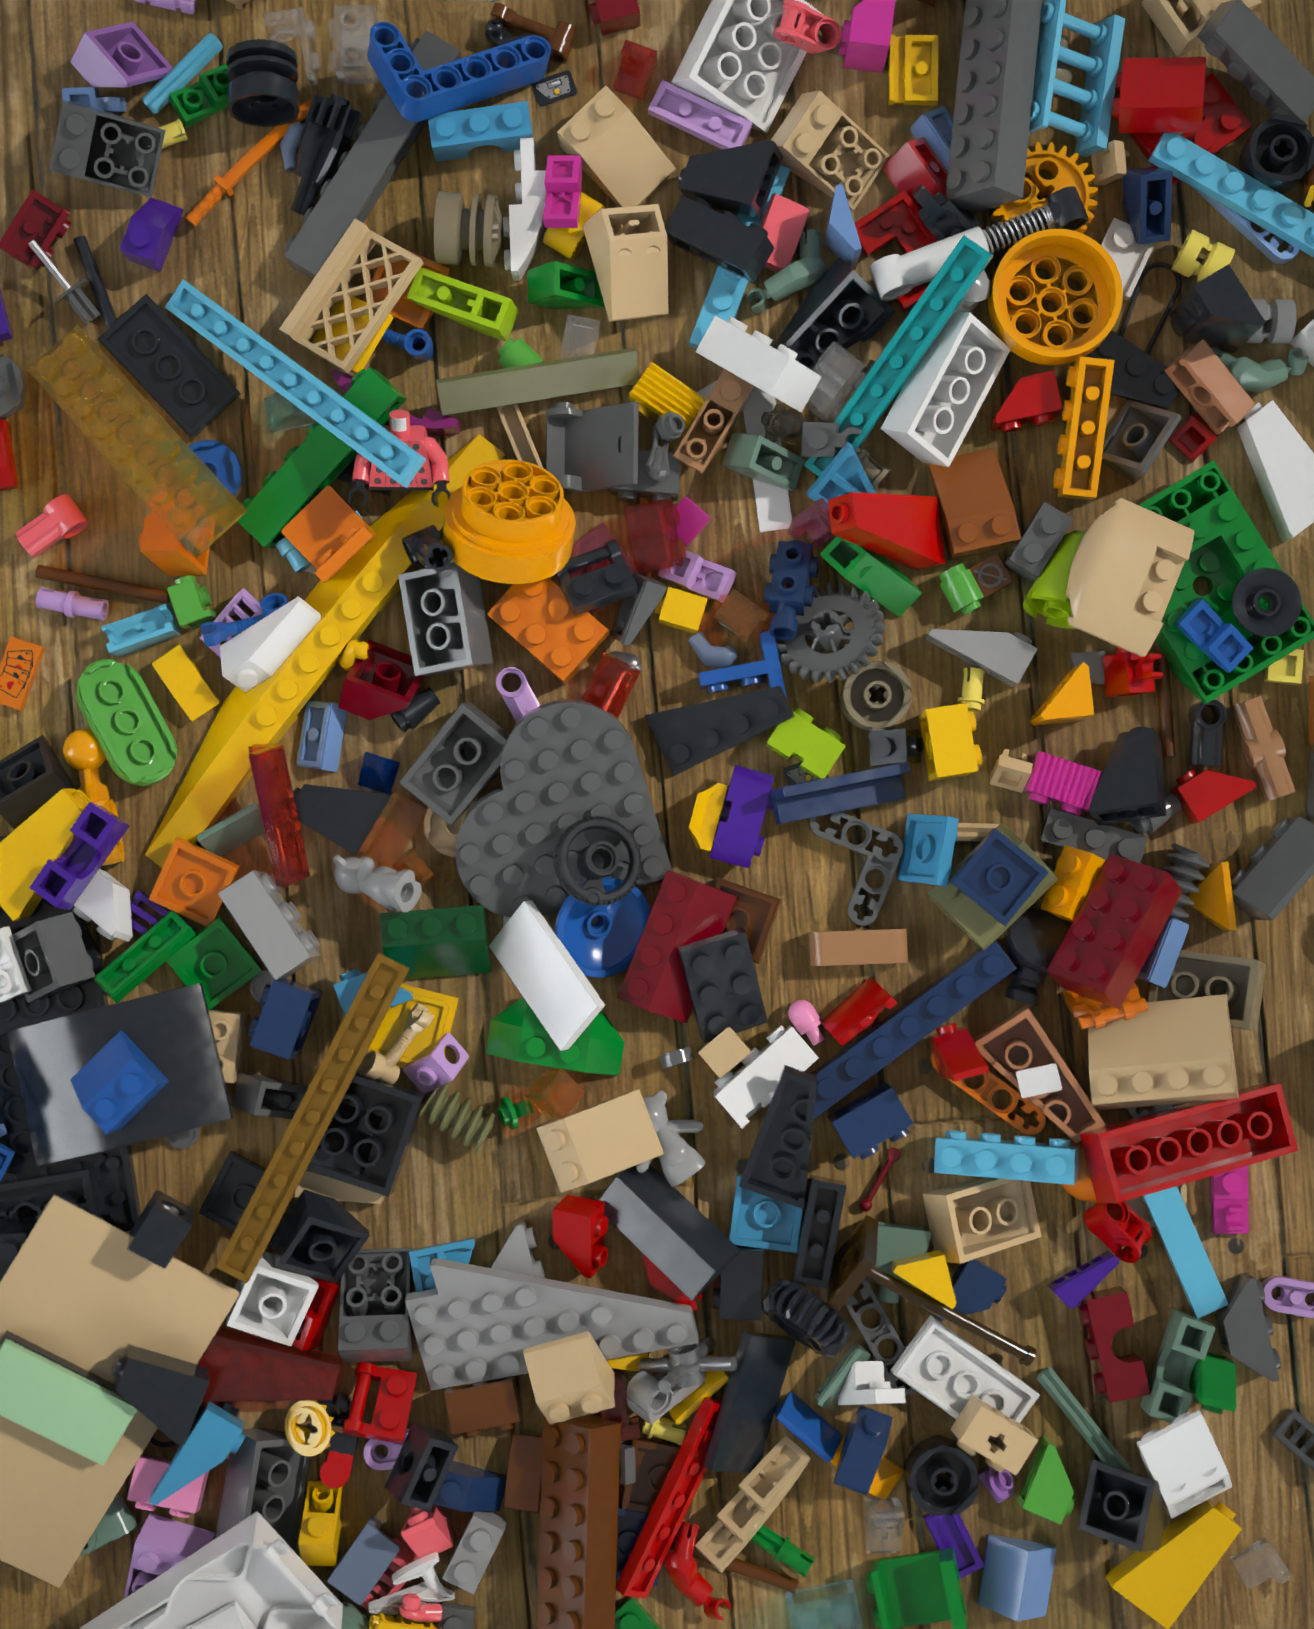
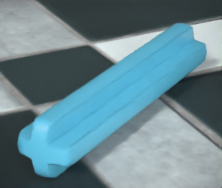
M208 33L143 97L144 105L154 114L158 113L169 102V93L183 88L222 50L223 46L219 39L212 33Z

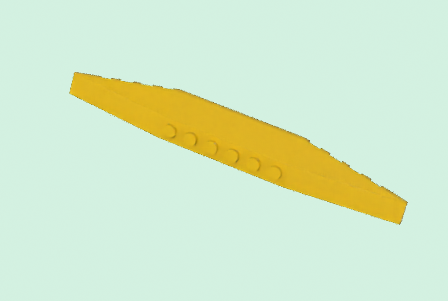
M478 434L448 460L450 483L447 484V489L454 493L463 486L466 475L473 468L486 462L503 460L506 454ZM412 490L370 526L377 534L329 581L323 583L320 580L304 601L320 613L321 619L271 677L247 692L242 691L236 686L225 699L145 856L163 868L177 837L195 845L199 843L197 839L198 834L213 826L298 717L296 715L339 663V658L347 643L358 639L379 611L382 612L400 590L398 575L413 572L419 566H413L402 544V538L432 524L437 528L441 537L443 536L445 507L448 501V496L445 492L438 495L439 507H436L431 500V495L434 491Z

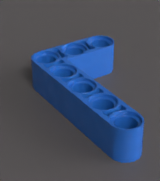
M378 22L370 29L367 58L400 115L408 121L419 122L540 81L546 74L551 47L546 39L541 36L532 35L423 71L398 28L389 22Z

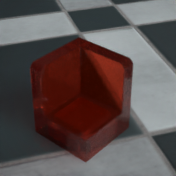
M625 40L621 51L622 63L613 88L615 91L644 101L657 66V51Z

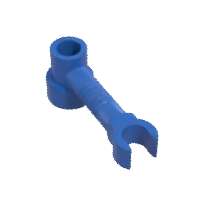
M387 329L380 340L407 350L410 356L422 362L429 361L434 354L432 339L422 329H413L406 335H401ZM425 345L422 350L418 351L419 347Z
M272 593L263 597L260 601L261 615L229 623L206 622L202 624L200 628L205 646H216L221 641L227 640L229 636L237 635L287 604L286 596L280 593Z

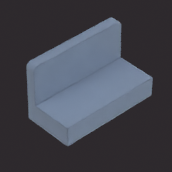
M371 1515L327 1580L328 1583L359 1605L365 1601L400 1550V1545L380 1531L383 1522Z

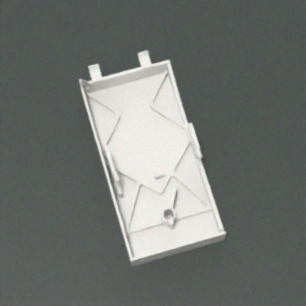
M257 1511L79 1629H185L234 1601L238 1603L257 1629H341L343 1605Z

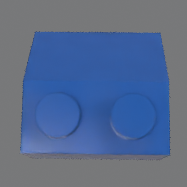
M119 1031L70 1079L82 1109L105 1134L120 1130L169 1082L163 1073L123 1031Z

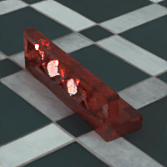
M254 744L248 747V755L276 886L286 887L309 877L310 872L284 746Z

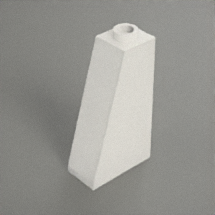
M1272 400L1264 407L1257 403L1244 416L1246 421L1238 426L1237 430L1279 537L1285 543L1314 522V453Z

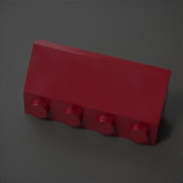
M667 870L617 998L644 1010L688 1023L693 1006L678 947L722 934L737 896L680 873Z

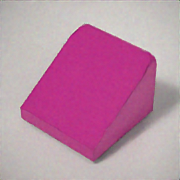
M684 496L664 521L663 526L688 547L710 522V517L688 497Z

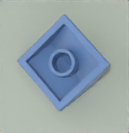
M839 184L835 187L824 244L837 258L841 257L854 270L857 267L862 247L843 184Z

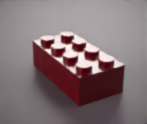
M1109 854L1050 963L1047 972L1063 989L1120 1010L1183 890L1167 871Z

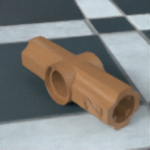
M1259 696L1231 706L1243 739L1241 741L1242 754L1248 766L1254 769L1265 802L1296 792L1284 761L1286 756L1284 742L1279 732L1272 728L1262 697Z

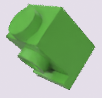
M194 575L181 577L175 580L176 585L167 588L180 627L188 631L206 622H213L217 618V613L207 607L212 605L207 588L205 586L201 587L196 582Z

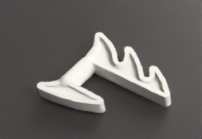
M433 1552L417 1559L392 1574L394 1585L421 1576L424 1582L369 1602V1613L398 1614V1608L402 1605V1597L408 1593L417 1594L421 1599V1603L454 1600V1591L444 1587L439 1582L434 1570V1565L439 1562L438 1553Z

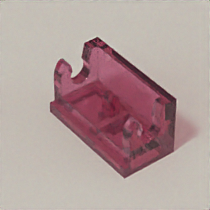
M822 497L793 518L788 530L793 539L802 536L807 531L810 535L809 539L814 540L810 542L813 550L829 538L833 540L836 537L831 533L828 504Z

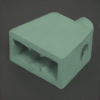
M878 1221L877 1263L875 1267L914 1286L893 1273L889 1266L894 1260L926 1253L931 1239V1231L928 1227ZM881 1285L879 1286V1301L887 1303L899 1302L898 1294Z

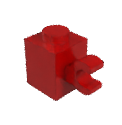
M1118 647L1116 648L1117 654L1103 656L1106 697L1136 696L1155 692L1154 679H1160L1163 676V672H1154L1153 662L1161 659V654L1148 652L1145 657H1140Z

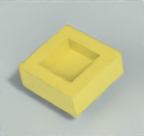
M1296 649L1266 667L1264 682L1301 684L1304 650Z

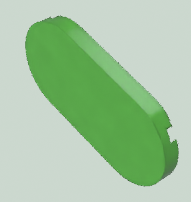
M103 659L90 664L77 681L75 690L76 700L112 770L119 778L136 786H151L161 782L169 775L175 765L177 745L142 677L134 668L127 664L118 663L117 660Z

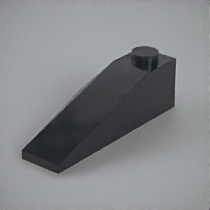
M839 257L815 283L773 345V348L777 349L780 344L786 346L798 354L795 359L797 362L815 372L820 364L832 357L835 359L845 354V349L860 340L865 342L873 337L896 311L885 300H881L879 294Z

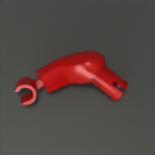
M682 1521L676 1534L673 1551L669 1552L665 1558L666 1572L676 1589L697 1607L704 1604L706 1617L724 1620L718 1614V1606L730 1610V1602L727 1599L710 1596L713 1587L698 1572V1563L692 1557L700 1526L696 1524L690 1525L689 1522Z

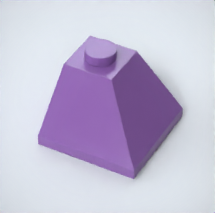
M133 21L84 32L71 60L72 65L91 87L126 88L161 79L173 68Z

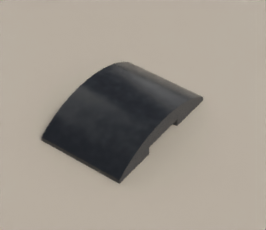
M202 983L67 1015L7 1032L37 1166L118 1148L233 1118ZM119 1031H123L163 1073L169 1082L120 1130L105 1134L82 1109L70 1079Z

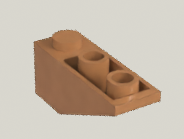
M724 369L673 458L703 474L752 396L754 386Z

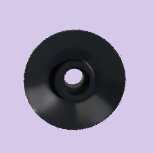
M1260 568L1249 572L1240 579L1233 591L1232 609L1236 620L1245 630L1257 636L1272 637L1286 632L1295 624L1301 612L1302 598L1297 584L1289 575L1274 568ZM1260 598L1267 601V610L1259 608L1258 600Z

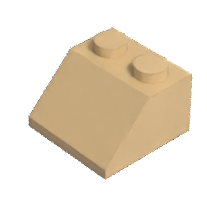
M589 1331L524 1349V1357L536 1404L549 1424L564 1422L568 1419L615 1407L614 1372Z

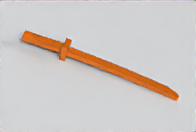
M313 99L307 100L300 106V112L296 119L290 123L276 126L222 178L217 174L213 178L215 185L212 190L185 217L186 220L196 227L202 218L221 200L222 196L227 194L231 197L234 194L232 188L281 142L288 127L294 122L302 124L306 120Z

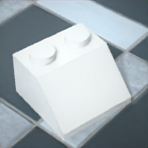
M264 1251L249 1282L245 1283L238 1279L234 1289L240 1291V1295L226 1316V1326L292 1346L319 1285L309 1276L275 1267L274 1255Z

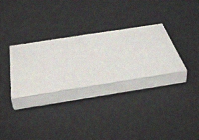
M523 901L489 947L559 1050H568L605 1004L533 901Z
M932 1315L929 1316L890 1370L893 1375L955 1419L958 1418L973 1394L1020 1423L1040 1396L1036 1390Z

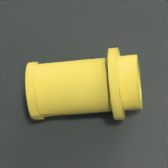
M180 119L158 127L165 130L162 148L188 140Z
M971 667L963 668L962 696L958 698V703H967L968 711H981V705L985 704V700L982 699L985 670Z
M660 1417L653 1424H649L644 1420L641 1433L646 1434L648 1439H651L653 1436L681 1446L687 1424L677 1425L675 1421Z

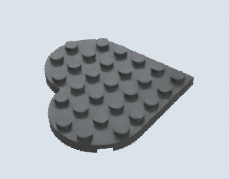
M558 700L546 703L533 709L518 721L502 750L500 772L503 787L488 793L472 806L458 831L456 839V865L459 876L467 891L478 903L484 905L488 910L510 918L523 901L529 900L533 901L543 916L560 911L569 894L563 889L555 873L554 851L562 833L569 826L587 817L599 816L610 818L624 825L632 833L636 843H638L642 858L641 873L635 887L662 880L667 870L672 871L638 756L629 733L614 715L592 705V703L580 700ZM590 829L585 831V837L591 845L598 841H606L616 847L619 842L616 836L605 830ZM568 851L567 866L569 872L580 886L587 879L578 871V854ZM593 853L592 862L594 866L603 869V858L599 854ZM619 862L616 870L606 877H616L624 880L628 871V865Z

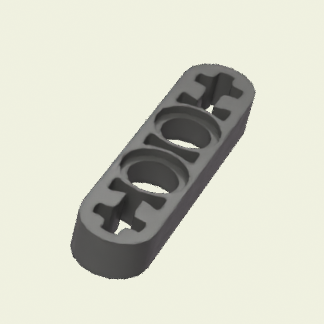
M865 1278L859 1287V1291L864 1300L868 1296H871L872 1300L862 1302L854 1310L852 1305H856L858 1302L852 1294L845 1305L875 1359L883 1362L884 1375L888 1382H890L893 1389L905 1388V1395L912 1394L916 1390L909 1385L905 1386L902 1382L896 1384L895 1381L899 1378L890 1371L893 1365L890 1369L886 1368V1365L897 1362L905 1351V1347ZM869 1308L877 1310L880 1314L879 1322L872 1327H867L861 1322L863 1311ZM886 1338L894 1340L897 1344L896 1352L889 1357H884L878 1353L879 1343Z

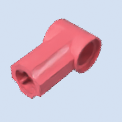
M63 494L51 500L44 507V513L15 532L18 541L31 557H37L62 538H71L87 527V519L69 494Z

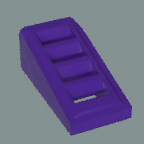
M1104 1252L1054 1280L1048 1287L1070 1309H1074L1119 1264L1120 1260L1111 1252Z

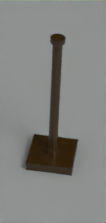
M866 1215L834 1255L827 1305L840 1311L863 1280L868 1278L1019 1359L1021 1365L1029 1367L1036 1356V1349L1030 1345L1024 1347L875 1267L877 1263L878 1220Z

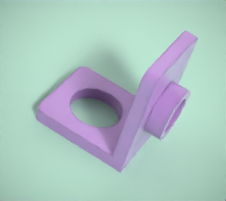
M446 1033L429 1055L406 1065L403 1072L425 1094L453 1081L468 1060L469 1055L450 1033ZM445 1046H449L454 1050L456 1054L455 1064L448 1062L445 1058Z

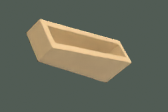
M518 404L496 407L516 459L543 468Z
M310 1170L305 1171L294 1196L299 1197L305 1189L334 1198L336 1201L381 1204L385 1197L384 1195Z

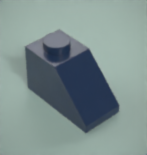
M1158 167L1127 169V175L1123 176V207L1137 244L1170 241L1173 171Z
M978 1259L959 1264L951 1277L956 1300L954 1309L965 1315L990 1309L993 1302L999 1303L1005 1294L1007 1286L1004 1283L1007 1279L1000 1272ZM935 1315V1317L938 1318L939 1320H941V1321H944V1320H945V1319H943V1318H941V1317Z
M863 1405L859 1406L848 1422L834 1484L865 1496L868 1494L886 1449L893 1417Z
M452 1461L434 1504L462 1512L500 1511L506 1489L507 1475Z

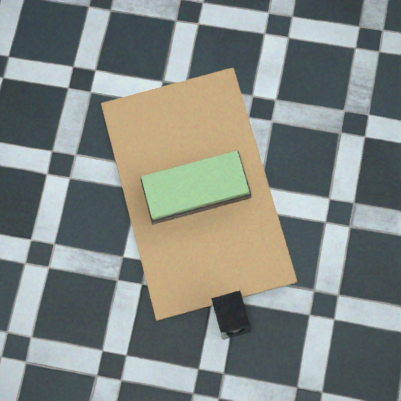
M157 1189L131 1229L130 1234L53 1195L0 1282V1560L60 1588L158 1428L115 1390V1376H111V1370L117 1355L123 1356L127 1345L130 1344L197 1364L240 1295V1291L173 1257L192 1226L193 1208Z

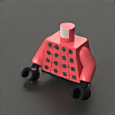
M391 411L389 413V425L381 426L425 457L426 461L406 488L361 454L357 453L352 476L355 486L348 493V501L351 504L352 494L355 491H361L365 495L363 506H365L368 502L365 484L369 483V490L434 491L431 495V500L434 506L439 507L438 495L445 492L448 499L453 494L447 489V484L450 483L447 455L434 438L428 437L424 426L410 425V414L408 411Z

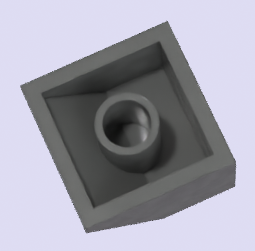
M73 912L37 921L12 935L31 991L25 993L27 1003L74 987L95 977L93 961L86 952L81 938L82 931L80 925L75 921Z

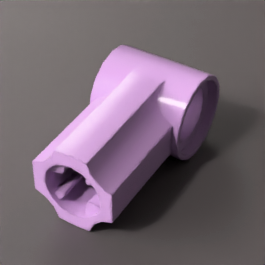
M508 667L499 672L496 678L498 692L504 699L516 723H518L526 714L541 705L521 670L516 667ZM509 674H515L521 679L520 688L513 693L505 691L502 687L503 678Z

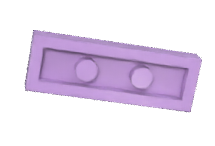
M662 80L648 108L649 115L722 150L744 145L753 125V122L665 80Z

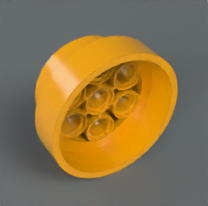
M1046 229L1030 234L1008 250L991 280L988 312L992 326L998 337L1008 348L1027 361L1054 366L1075 362L1080 356L1085 357L1094 351L1115 325L1123 300L1120 273L1110 254L1098 242L1087 235L1067 229ZM1035 269H1046L1050 273L1051 278L1048 280L1039 278ZM1075 279L1079 281L1082 290L1074 291L1070 289L1067 280ZM1010 290H1021L1025 295V300H1014L1010 295ZM1045 300L1053 302L1057 311L1053 313L1045 311L1041 302ZM1073 313H1084L1088 318V323H1078L1074 319ZM1020 321L1026 322L1031 327V333L1023 334L1019 332L1016 328V323ZM1049 333L1060 335L1063 344L1053 345L1048 340L1047 335Z
M494 460L473 468L466 475L463 486L458 488L448 499L445 507L443 541L450 546L454 556L452 560L468 573L498 583L526 584L549 578L565 567L572 553L576 520L571 506L563 498L564 493L560 482L549 471L525 461Z

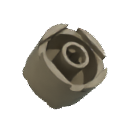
M872 661L868 666H858L859 673H851L841 689L840 704L843 713L850 723L861 730L868 732L887 730L897 724L910 708L911 686L909 679L899 667L890 662ZM868 690L871 692L880 690L882 692L880 700L883 703L881 704L877 701L873 704L869 700L871 694Z

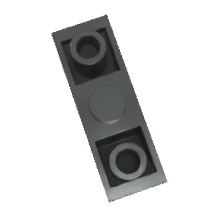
M1241 1273L1226 1295L1229 1305L1218 1309L1215 1313L1222 1349L1272 1382L1279 1381L1277 1369H1281V1361L1276 1348L1271 1346L1269 1335H1273V1327L1267 1314L1264 1315L1261 1303L1265 1301L1263 1286L1259 1280L1256 1281V1278L1250 1274Z

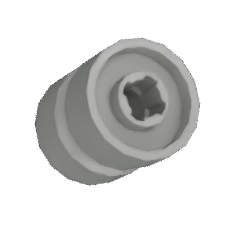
M1251 298L1266 323L1246 343H1261L1266 338L1270 344H1289L1293 339L1296 327V304L1294 300L1272 299L1267 304L1265 299Z

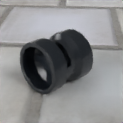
M1015 965L1016 969L1011 972L1013 977L1012 984L1006 988L1004 997L1037 1007L1040 999L1038 994L1039 986L1044 984L1047 974L1037 973L1036 970ZM1022 984V985L1028 986V987H1030V988H1029V990H1028V989H1025V988H1021L1020 985Z

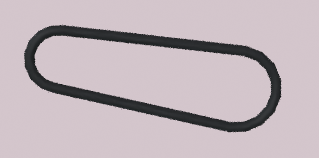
M1165 262L1151 263L1142 271L1118 334L1123 337L1147 272L1156 267L1170 270L1176 277V289L1145 350V353L1148 355L1180 293L1182 284L1180 274L1173 271L1172 265Z

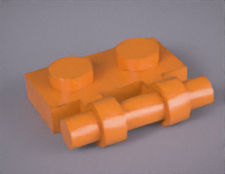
M1135 983L1120 1010L1068 990L1062 991L1064 1002L1073 1017L1077 1018L1081 1030L1090 1027L1099 1029L1106 1027L1107 1022L1121 1018L1125 1021L1136 1018V1014L1148 1011L1146 1000L1140 998L1139 989Z

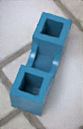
M528 101L446 112L428 119L431 145L436 162L468 158V152L471 149L484 145L498 146L501 148L502 153L520 150V138L533 137Z

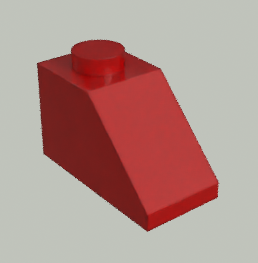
M1191 769L1175 779L1178 785L1170 789V791L1178 798L1181 809L1189 822L1195 824L1205 820L1257 786L1251 780L1209 770L1195 773Z

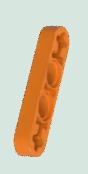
M932 1050L930 1054V1063L932 1067L938 1072V1068ZM990 1071L982 1074L983 1082L975 1089L968 1088L964 1079L959 1081L948 1079L1026 1135L1038 1134L1045 1126L1046 1117L1044 1113L1027 1098H1022L1019 1092ZM1000 1089L1006 1090L1011 1097L1009 1105L1003 1109L996 1108L992 1103L993 1094ZM1019 1099L1023 1103L1018 1108L1028 1114L1033 1110L1036 1112L1034 1119L1037 1123L1034 1127L1028 1124L1024 1128L1022 1126L1024 1124L1023 1118L1013 1113L1012 1119L1007 1117L1008 1114L1015 1110Z

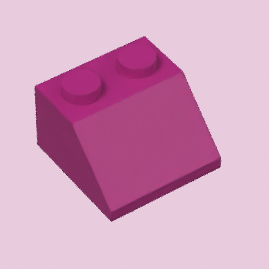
M863 0L853 8L851 21L844 20L840 40L839 55L845 56L843 68L883 73L890 47L896 0Z

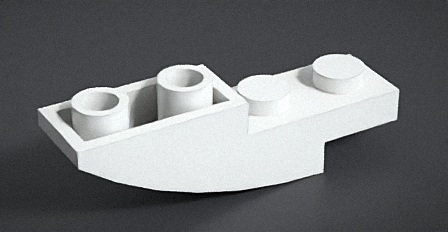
M533 137L520 138V150H514L515 171H521V183H515L516 204L509 205V216L503 217L504 237H510V249L504 250L505 270H511L513 281H520L529 268L538 250L545 228L543 214L546 198L544 184L546 170H536Z

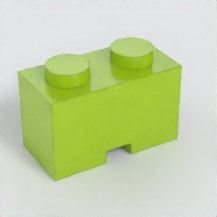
M797 708L793 712L795 717L779 724L765 746L786 760L793 755L802 761L799 766L800 769L817 780L825 779L846 746L840 742L843 737L828 727H825L824 730L819 729L812 724L813 717Z

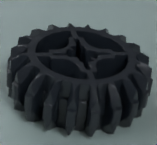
M779 1279L775 1285H772L766 1293V1298L762 1302L765 1313L787 1335L803 1344L807 1349L809 1348L823 1357L835 1358L848 1343V1338L852 1334L848 1323L844 1321V1318L835 1309L827 1305L816 1294L811 1293L797 1283Z

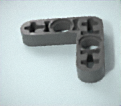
M842 812L829 814V821L834 824L840 825V818L847 821L841 829L840 839L833 837L837 830L826 828L824 832L818 830L819 824L815 822L816 817L809 818L810 830L817 837L867 856L847 905V915L851 922L856 925L864 926L871 924L879 914L903 852L902 840L890 831ZM851 826H860L865 831V839L859 845L851 844L847 840L846 833ZM872 831L878 833L874 840L886 842L888 838L892 839V846L896 848V852L889 853L887 857L882 856L883 850L877 846L872 845L871 852L865 850V847L871 841ZM872 869H877L884 875V883L878 889L870 888L866 884V874ZM860 888L867 893L879 895L877 902L870 898L867 908L872 911L870 917L864 916L862 920L857 919L858 913L853 910L855 904L861 905L865 898V895L858 894Z

